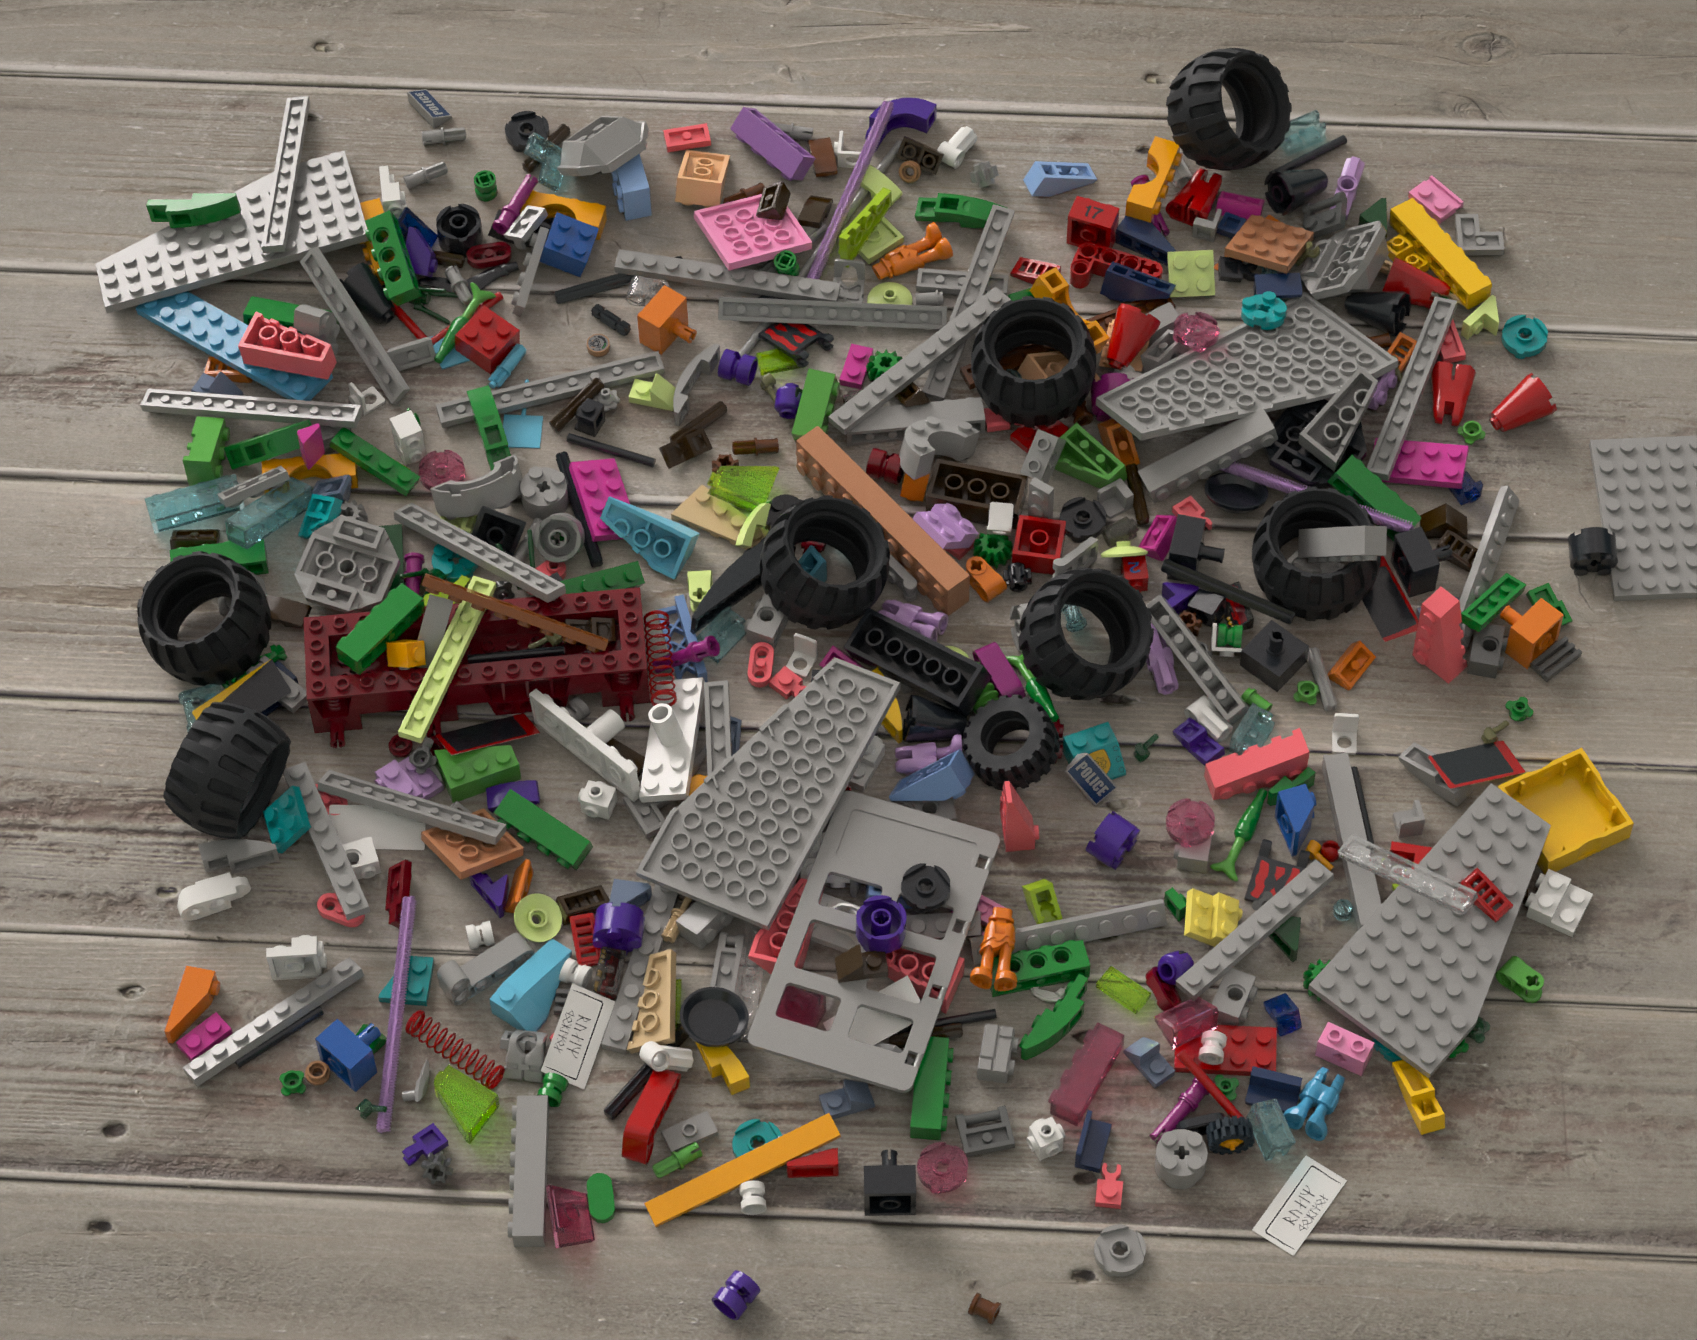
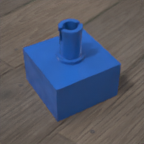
M336 1019L315 1038L320 1060L326 1063L330 1070L354 1092H357L377 1073L373 1051L369 1045L381 1036V1032L377 1027L373 1028L374 1024L370 1023L356 1036L341 1021Z

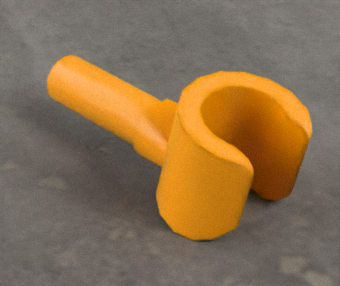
M1310 840L1305 851L1310 852L1309 858L1316 859L1331 871L1334 866L1319 853L1321 845L1315 840Z

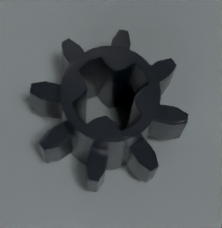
M1012 563L1008 566V570H1003V579L1007 586L1010 585L1011 591L1021 592L1027 589V584H1032L1031 568L1025 569L1023 563Z

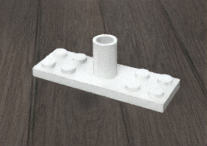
M703 677L674 680L673 683L676 686L673 690L676 692L677 702L671 707L668 703L672 702L674 698L666 701L654 698V702L657 705L653 706L649 711L651 724L639 793L642 803L685 800L689 797L704 698L705 680ZM671 683L656 686V690L673 688ZM659 695V696H656V697H657V698L666 699V698H670V697H672V696H671V695Z
M537 689L529 694L536 725L633 802L639 798L640 782L637 776L636 765L631 760L624 759L615 747H609L606 744L625 728L623 720L615 711L609 709L585 728L571 717L564 707L557 706L548 694H542Z

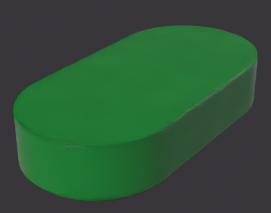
M604 1173L593 1174L587 1181L590 1216L597 1223H607L615 1215L612 1180Z

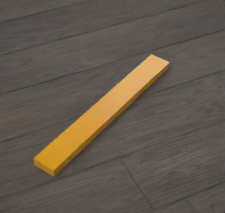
M827 1113L644 1204L655 1227H658L738 1188L744 1182L757 1179L787 1164V1161L804 1156L840 1138L841 1135L830 1113Z

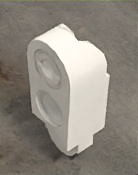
M230 872L195 882V885L184 888L179 894L177 908L183 920H197L232 908L231 901L244 897V895L250 892L251 887L246 877L238 876L232 878Z

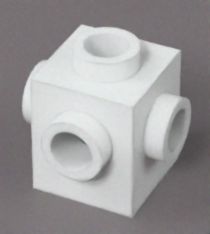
M588 780L586 787L581 788L578 796L581 812L589 817H600L609 820L617 802L616 788L608 786L601 781L594 782Z
M1053 1117L1042 1118L1029 1126V1137L1026 1139L1031 1151H1035L1041 1161L1063 1151L1065 1132L1060 1124L1055 1123Z

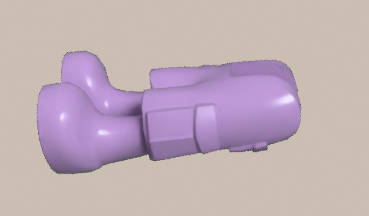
M894 599L885 600L882 604L883 610L878 611L884 616L936 642L938 634L942 635L945 632L949 619L945 613L923 612L920 606L910 603L904 604Z
M960 734L954 735L951 744L942 748H936L935 742L896 748L895 757L898 759L895 763L896 772L909 775L959 749L962 751V736Z

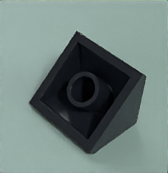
M482 505L473 522L470 534L495 548L496 544L499 543L503 551L513 557L527 522Z

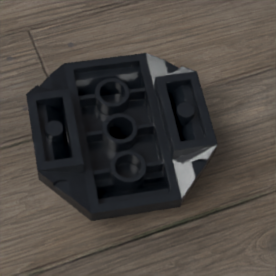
M1326 399L1287 407L1273 425L1278 440L1274 441L1272 445L1264 447L1271 466L1308 487H1317L1318 489L1334 488L1327 481L1351 455L1363 461L1367 454L1361 421L1335 472L1298 443L1300 433L1329 402Z

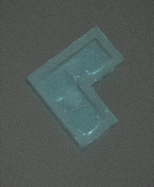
M533 132L529 136L524 154L542 163L538 182L556 192L560 189L564 177L557 169L561 163L562 148Z

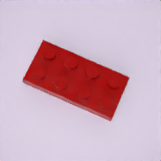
M1176 1023L1174 1070L1179 1073H1191L1176 1056L1184 1049L1205 1074L1250 1076L1253 1066L1276 1071L1277 1028ZM1214 1030L1227 1036L1226 1047L1223 1048L1224 1059L1221 1064L1210 1065L1199 1060V1050L1203 1047L1201 1043L1203 1032Z

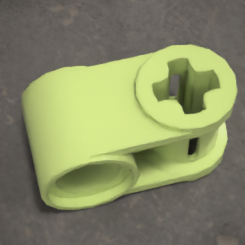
M711 570L688 571L687 573L690 606L693 613H695L701 600L713 585Z

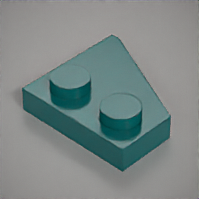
M312 494L298 536L308 539L314 531L333 522L335 518L340 516L343 501L334 497Z
M410 956L404 1004L427 1006L434 968V957ZM394 977L390 979L380 992L379 1002H391Z

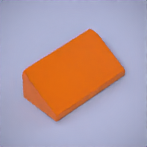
M1360 640L1354 642L1328 672V677L1331 681L1349 691L1376 656Z
M528 859L515 870L505 912L514 913L519 901L528 895L534 873L531 861Z

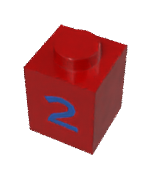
M1146 556L1122 557V577L1126 578L1135 590H1139V592L1148 591L1149 577Z

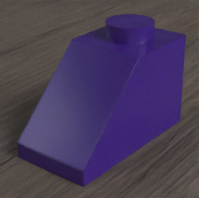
M409 227L406 247L415 275L432 277L438 267L436 254L419 229Z

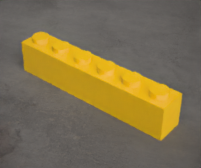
M1411 198L1390 209L1389 224L1398 234H1401L1414 245L1416 254L1427 261L1429 268L1436 276L1451 287L1450 291L1458 297L1467 310L1486 301L1491 296L1492 283L1489 277L1483 275L1476 263L1465 255L1463 249L1452 241L1450 235L1439 227L1438 222L1426 213L1425 208L1421 204H1418L1414 198Z

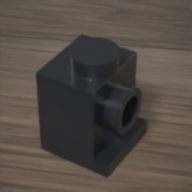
M587 398L577 409L576 418L578 422L574 429L596 437L605 422L604 404Z

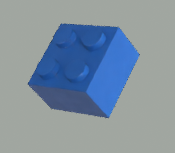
M557 212L547 235L539 262L581 277L599 228Z

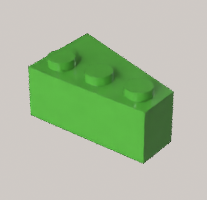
M808 369L792 429L794 440H798L816 426H819L828 435V416L834 412V404L840 389V382L837 381L836 374Z
M197 416L191 433V437H193L192 443L187 445V450H190L189 456L183 457L189 487L217 488L218 479H222L223 466L221 463L222 460L226 459L224 447H226L225 441L230 439V428L226 427L224 418Z
M1078 423L1074 424L1060 437L1066 440V443L1055 466V470L1100 489L1120 478L1123 481L1127 479L1125 465Z
M511 745L488 746L451 755L447 749L434 750L437 765L441 771L452 803L484 793L488 787L515 782L521 779L520 766Z

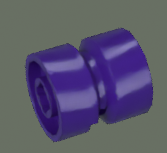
M725 349L719 362L718 377L730 381L735 378L737 383L750 386L757 372L758 358L747 354L741 357L739 352Z
M735 1270L725 1281L726 1287H721L713 1296L712 1302L722 1314L737 1321L746 1311V1303L751 1304L758 1296L760 1288L748 1275Z

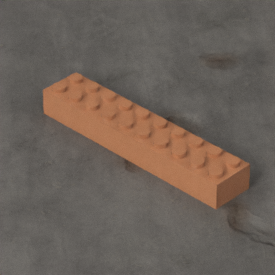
M816 426L796 440V467L802 476L806 475L811 480L814 488L818 491L821 490L825 495L838 499H849L853 501V504L868 510L876 523L879 522L882 526L884 538L888 541L890 554L916 579L918 591L923 596L926 595L938 611H942L949 616L969 602L970 575L819 426Z

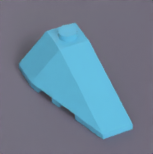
M608 497L600 517L620 538H623L631 545L632 549L637 554H640L653 570L672 579H676L684 567L700 533L680 523L613 497Z
M553 938L550 939L509 976L489 999L492 1013L516 1029L538 1032L547 1021L550 1007L556 997V989H558L560 983L559 975L565 961L571 957L572 950Z

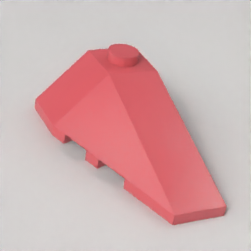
M1005 781L1003 791L1001 792L1002 796H1000V816L1005 851L1035 849V840H1039L1038 825L1033 824L1031 813L1010 781Z
M800 878L789 892L770 929H760L755 935L748 957L770 974H772L807 879ZM822 892L821 897H820V900H819V902H818L819 904H820V902H821L823 892ZM815 922L811 923L795 963L796 968H803Z

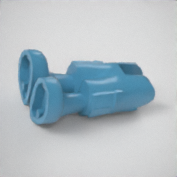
M1321 1067L1312 1080L1304 1086L1299 1094L1301 1102L1297 1106L1287 1109L1282 1116V1121L1286 1126L1297 1130L1303 1126L1309 1109L1316 1107L1305 1125L1306 1134L1316 1141L1324 1140L1328 1134L1325 1116L1334 1112L1339 1103V1094L1345 1081L1343 1076L1337 1074L1330 1087L1324 1085L1323 1083L1329 1072V1069Z

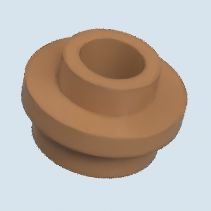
M906 161L899 168V176L904 182L913 183L920 178L921 168L915 161ZM909 167L914 170L912 176L907 173Z
M318 1060L311 1062L305 1070L306 1080L312 1085L326 1083L331 1075L329 1066ZM316 1072L322 1073L320 1076H314Z

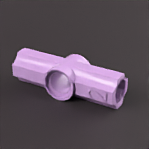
M1353 156L1346 158L1335 194L1341 191L1346 194V220L1352 203L1356 198V191L1365 167V163L1360 158Z
M1151 624V627L1154 629V636L1150 646V654L1146 661L1149 672L1152 671L1158 693L1163 695L1172 694L1173 691L1178 689V682L1173 668V654L1170 646L1167 647L1164 638L1154 625Z

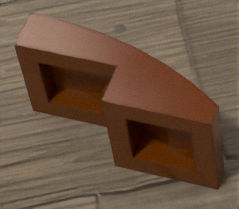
M830 137L808 140L810 154L816 158L812 164L815 176L822 177L838 174Z

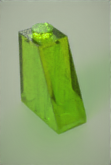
M720 466L716 473L711 472L707 481V485L710 488L707 494L752 512L759 504L767 502L779 467Z
M448 1065L444 1071L438 1072L434 1079L435 1094L465 1141L471 1144L500 1106L498 1094Z

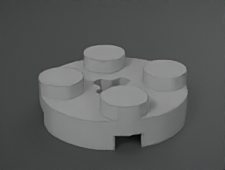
M1118 1224L1105 1228L1094 1244L1096 1263L1108 1276H1128L1143 1266L1146 1256L1144 1238L1139 1232L1128 1229L1129 1226ZM1116 1246L1127 1249L1124 1255L1114 1253Z

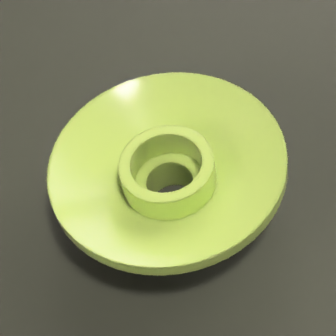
M885 282L875 286L869 292L867 303L912 305V295L905 286L899 283Z
M1117 541V546L1103 552L1101 557L1139 556L1148 554V551L1140 547L1131 546V541Z
M535 893L527 895L519 901L514 911V923L524 938L532 942L541 943L557 935L562 925V914L558 904L552 898L544 894ZM532 916H536L539 919L538 924L532 921Z

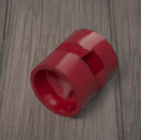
M873 448L867 462L866 474L870 478L876 480L884 478V481L887 483L899 485L904 474V470L900 466L899 454L893 453L889 456L887 451Z

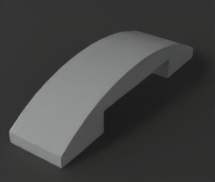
M714 344L703 350L688 364L680 376L673 399L676 426H680L690 410L688 395L701 373L711 375L719 362L720 345Z

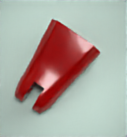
M1204 168L1198 169L1187 184L1167 203L1166 213L1171 219L1193 226L1196 217L1207 220L1221 187L1222 175L1214 173L1210 180L1206 182L1208 170Z
M1395 257L1382 291L1407 292V294H1410L1411 304L1430 309L1435 298L1431 296L1432 291L1442 295H1449L1451 287L1444 281Z
M1438 361L1431 372L1433 418L1435 423L1442 424L1444 415L1448 414L1451 415V426H1458L1463 419L1476 372L1470 365L1456 364L1453 376V364Z

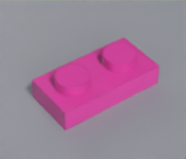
M851 344L839 379L840 385L862 390L867 375L866 365L869 363L870 356H873V348Z
M215 1012L179 1039L176 1044L186 1057L192 1061L223 1041L233 1032L230 1026Z

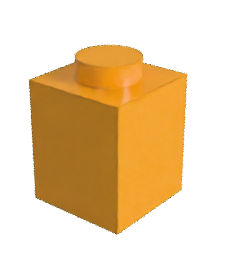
M403 639L386 642L388 667L410 668L426 665L423 640Z

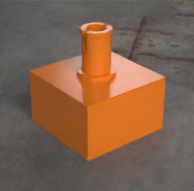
M665 285L637 315L639 342L653 351H659L660 355L667 350L677 337H680L689 344L696 337L697 331L688 327L687 298Z
M1542 598L1523 616L1511 608L1510 605L1506 606L1500 614V618L1511 625L1505 653L1528 669L1534 659L1548 650L1558 640L1564 614Z

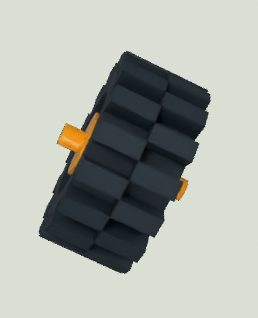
M1227 1116L1224 1117V1120L1216 1119V1123L1211 1122L1209 1123L1210 1126L1207 1125L1206 1127L1209 1150L1215 1154L1220 1153V1155L1228 1153L1229 1155L1233 1154L1232 1152L1238 1154L1241 1153V1150H1248V1147H1252L1255 1143L1252 1123L1250 1119H1245L1242 1116L1239 1118L1232 1116L1229 1119Z

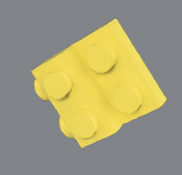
M1194 888L1187 891L1184 935L1215 947L1238 927V922L1243 914L1242 909L1239 908V900L1219 892L1212 896Z

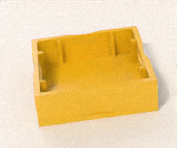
M1583 748L1555 759L1541 769L1527 772L1498 785L1500 790L1551 825L1537 862L1544 875H1546L1548 869L1557 872L1630 838L1634 822L1616 796L1605 786L1600 773Z

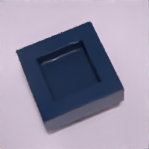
M1225 212L1217 227V234L1232 239L1247 219Z

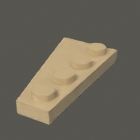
M704 485L695 490L671 513L672 520L686 522L689 524V527L696 530L699 528L710 532V535L718 539L722 537L729 540L730 544L733 545L736 544L740 530L748 518ZM762 527L756 528L752 545L748 548L756 546L767 535L768 531Z
M672 949L649 956L643 981L645 986L644 994L642 997H639L637 1007L640 1010L638 1018L634 1020L632 1026L634 1035L632 1042H628L627 1051L631 1054L640 1052L641 1047L649 1041H654L659 1045L675 1042L676 952Z

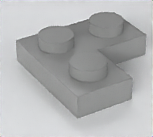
M1478 214L1455 215L1457 246L1463 249L1466 256L1504 254L1503 232H1480Z
M627 796L623 797L624 804L646 839L656 835L665 821L659 809L676 801L642 803L640 798L633 802Z

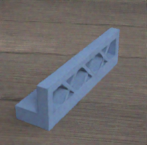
M684 594L674 596L675 606L658 609L666 612L668 615L677 613L678 616L675 624L670 623L668 626L671 630L669 636L671 637L676 632L683 635L684 638L680 644L673 641L669 642L672 645L671 652L686 648L684 645L688 646L690 642H698L696 634L690 632L692 621ZM657 614L658 618H664V615ZM666 628L662 630L663 634L668 633ZM667 636L664 637L665 642H667L669 638ZM704 660L698 663L690 661L673 668L676 679H682L684 673L688 671L694 674L696 678L703 677L705 682H708Z

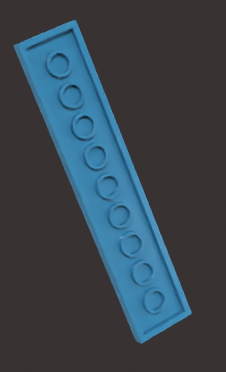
M188 291L139 304L135 308L138 315L286 399L310 401L333 379L332 373L327 380L244 364L238 345L249 325Z

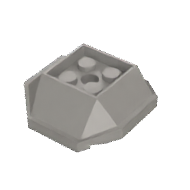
M600 116L563 141L561 163L557 169L561 175L566 176L593 175L600 171L602 174L612 173L646 149L649 128L645 121H633L622 116Z
M1380 221L1347 228L1336 233L1330 239H1323L1315 244L1313 250L1319 246L1320 253L1315 258L1308 257L1300 271V276L1306 288L1316 300L1326 297L1335 298L1370 289L1389 254L1385 239L1387 232L1384 225Z
M340 515L333 522L322 526L311 534L294 574L308 602L346 614L358 613L371 609L386 599L401 563L385 528ZM347 568H353L351 572L343 573Z

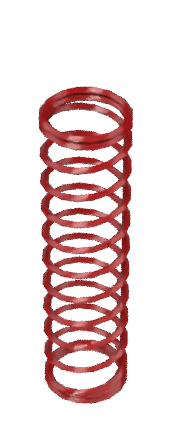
M654 610L646 613L643 617L644 631L646 633L647 662L649 664L651 704L655 706L657 703L653 701L654 698L662 701L674 698L672 702L668 703L671 707L677 702V696L673 690L676 685L673 683L675 677L672 675L674 669L671 667L673 660L670 659L673 654L670 651L672 645L669 643L671 641L669 636L671 630L668 628L670 624L669 615L664 611ZM654 614H662L667 618H655L649 622L646 621L648 616ZM655 620H665L663 623L651 624ZM665 628L668 630L667 634H649L651 630H663ZM667 636L669 638L667 642L652 643L649 641L653 637L663 638ZM668 644L670 646L668 650L660 649L653 651L650 649L653 645L662 646ZM654 653H670V657H659L656 659L651 657ZM654 661H671L670 665H659L657 667L652 665ZM655 669H672L671 673L654 674L652 672ZM672 676L671 681L655 682L653 680L655 677ZM670 683L673 685L672 689H654L656 685ZM659 695H671L672 697L666 698V699H662V698H657L656 696H659Z
M422 1010L416 1011L410 1017L405 1027L406 1033L411 1034L414 1038L418 1037L421 1043L426 1042L427 1047L434 1048L435 1053H442L444 1059L449 1058L450 1063L457 1064L458 1069H465L467 1075L473 1074L474 1080H481V1084L489 1090L495 1088L500 1083L505 1072L504 1066L498 1065L492 1070L495 1060H491L484 1068L481 1077L475 1078V1073L487 1060L486 1054L478 1060L474 1071L468 1073L467 1067L476 1060L479 1055V1049L472 1052L466 1066L461 1068L459 1062L468 1055L471 1050V1044L463 1048L457 1062H452V1056L460 1050L464 1039H459L453 1046L450 1056L445 1057L444 1051L454 1042L456 1033H452L447 1038L442 1050L438 1052L436 1051V1046L446 1037L448 1028H444L437 1036L434 1045L429 1046L428 1041L438 1032L440 1022H437L431 1028L427 1039L422 1041L420 1036L430 1027L433 1018L429 1017L423 1023L425 1012ZM430 1020L428 1026L423 1030L425 1024ZM438 1025L435 1032L430 1036L433 1029ZM420 1028L419 1034L413 1035ZM446 1030L443 1037L438 1041L441 1034ZM453 1036V1039L451 1040V1042L448 1044L447 1047H445L446 1044H447V1042H448V1041L450 1040V1038ZM461 1041V1044H460L459 1047L456 1049V1051L453 1053L454 1049L456 1048V1046L458 1045V1043ZM469 1046L467 1052H466L465 1055L461 1058L462 1054L464 1053V1051H465V1050L467 1049V1047ZM476 1053L475 1057H474L473 1060L470 1062L472 1056ZM484 1058L482 1064L478 1067L479 1063ZM492 1063V1066H491L490 1069L486 1072L487 1068H488L489 1065ZM488 1075L486 1082L484 1084L483 1078Z

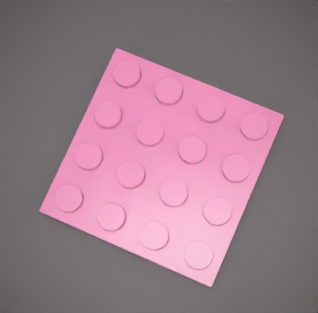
M762 194L694 211L695 221L728 270L772 260L778 253L784 250L791 251L794 254L812 249V241L788 206L783 220L758 218L756 213Z

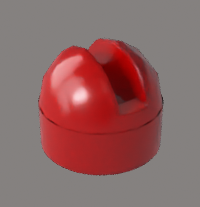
M1328 840L1321 846L1320 854L1328 862H1334L1340 856V846L1336 841Z

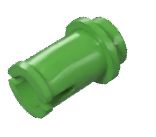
M1248 688L1241 696L1247 705L1251 706L1263 717L1269 713L1273 706L1272 703H1269L1257 694L1256 689Z

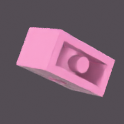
M1328 1022L1317 1042L1315 1056L1362 1076L1372 1057L1375 1042Z

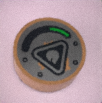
M603 334L590 336L587 340L589 354L594 357L606 355L610 350L609 339Z

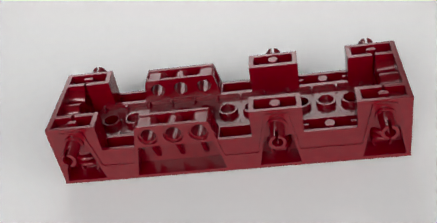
M640 587L563 594L548 603L538 597L501 600L562 623L565 619L615 618L616 641L608 643L605 651L596 653L586 649V645H564V641H562L557 646L564 645L565 655L468 664L467 655L529 649L528 645L542 639L546 635L540 632L539 627L533 625L530 628L523 627L517 624V620L514 618L501 619L494 616V611L486 609L427 731V738L434 736V730L436 735L442 733L441 722L459 720L458 705L489 703L495 715L532 712L529 694L535 689L542 694H548L559 707H566L569 695L601 692L603 707L619 706L620 717L623 722H627L626 713L629 715V722L635 719L634 704L651 703ZM459 604L452 605L445 633L454 617V614ZM370 612L303 618L306 696L314 733L330 732V746L333 748H337V739L340 748L345 746L344 731L363 729L362 714L408 710L428 668L411 667L408 670H400L399 667H388L386 649L361 675L351 674L352 669L338 659L336 646L339 640L347 636L354 629L355 625L359 621L364 620ZM424 613L397 640H417ZM548 642V643H546V644H544V645H542V646H540V647H537V648L553 647V646L550 644V642Z

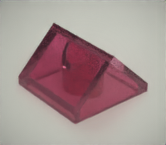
M787 986L776 1016L817 1028L826 1013V996L794 986Z
M1198 997L1195 1001L1192 999L1187 1000L1154 1016V1020L1171 1048L1174 1049L1202 1036V1033L1205 1031L1216 1029L1219 1011L1216 1006Z
M547 1185L546 1193L555 1248L595 1241L592 1218L589 1212L588 1194Z

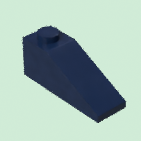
M1125 216L1116 229L1115 243L1163 265L1168 266L1167 252H1176L1174 247L1152 222L1149 223Z
M1112 262L1106 270L1100 294L1110 300H1118L1120 302L1165 299L1171 296L1176 285Z

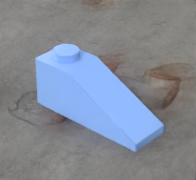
M1035 161L1023 181L1032 196L1050 197L1095 183L1097 178L1088 163Z

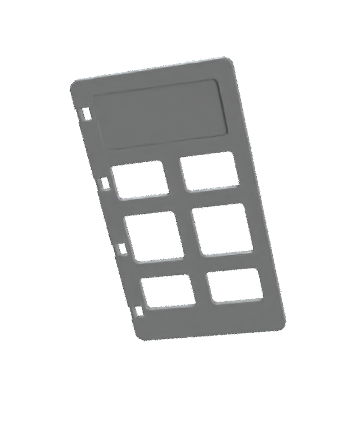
M844 791L834 809L749 1031V1045L760 1051L899 1093L909 1092L914 1085L969 927L971 926L992 863L999 848V836L991 831L854 791ZM979 857L987 859L984 869L976 867ZM926 863V866H939L948 874L950 878V897L942 907L951 909L953 915L945 937L942 940H938L906 930V936L901 947L936 959L920 1003L909 1002L869 990L866 987L869 979L838 983L836 979L795 967L797 957L811 923L815 922L856 934V915L818 903L827 878L830 875H836L880 888L882 890L881 895L889 896L893 901L898 902L899 897L902 896L901 882L904 873L910 867ZM921 884L922 891H930L931 885ZM956 921L964 924L961 933L953 931ZM861 946V952H866ZM787 986L801 988L837 999L841 1002L829 1031H823L776 1016ZM932 987L941 989L937 999L929 997ZM860 1007H864L912 1022L913 1025L903 1052L896 1053L850 1039L848 1035L857 1010ZM909 1053L917 1055L913 1066L905 1064Z

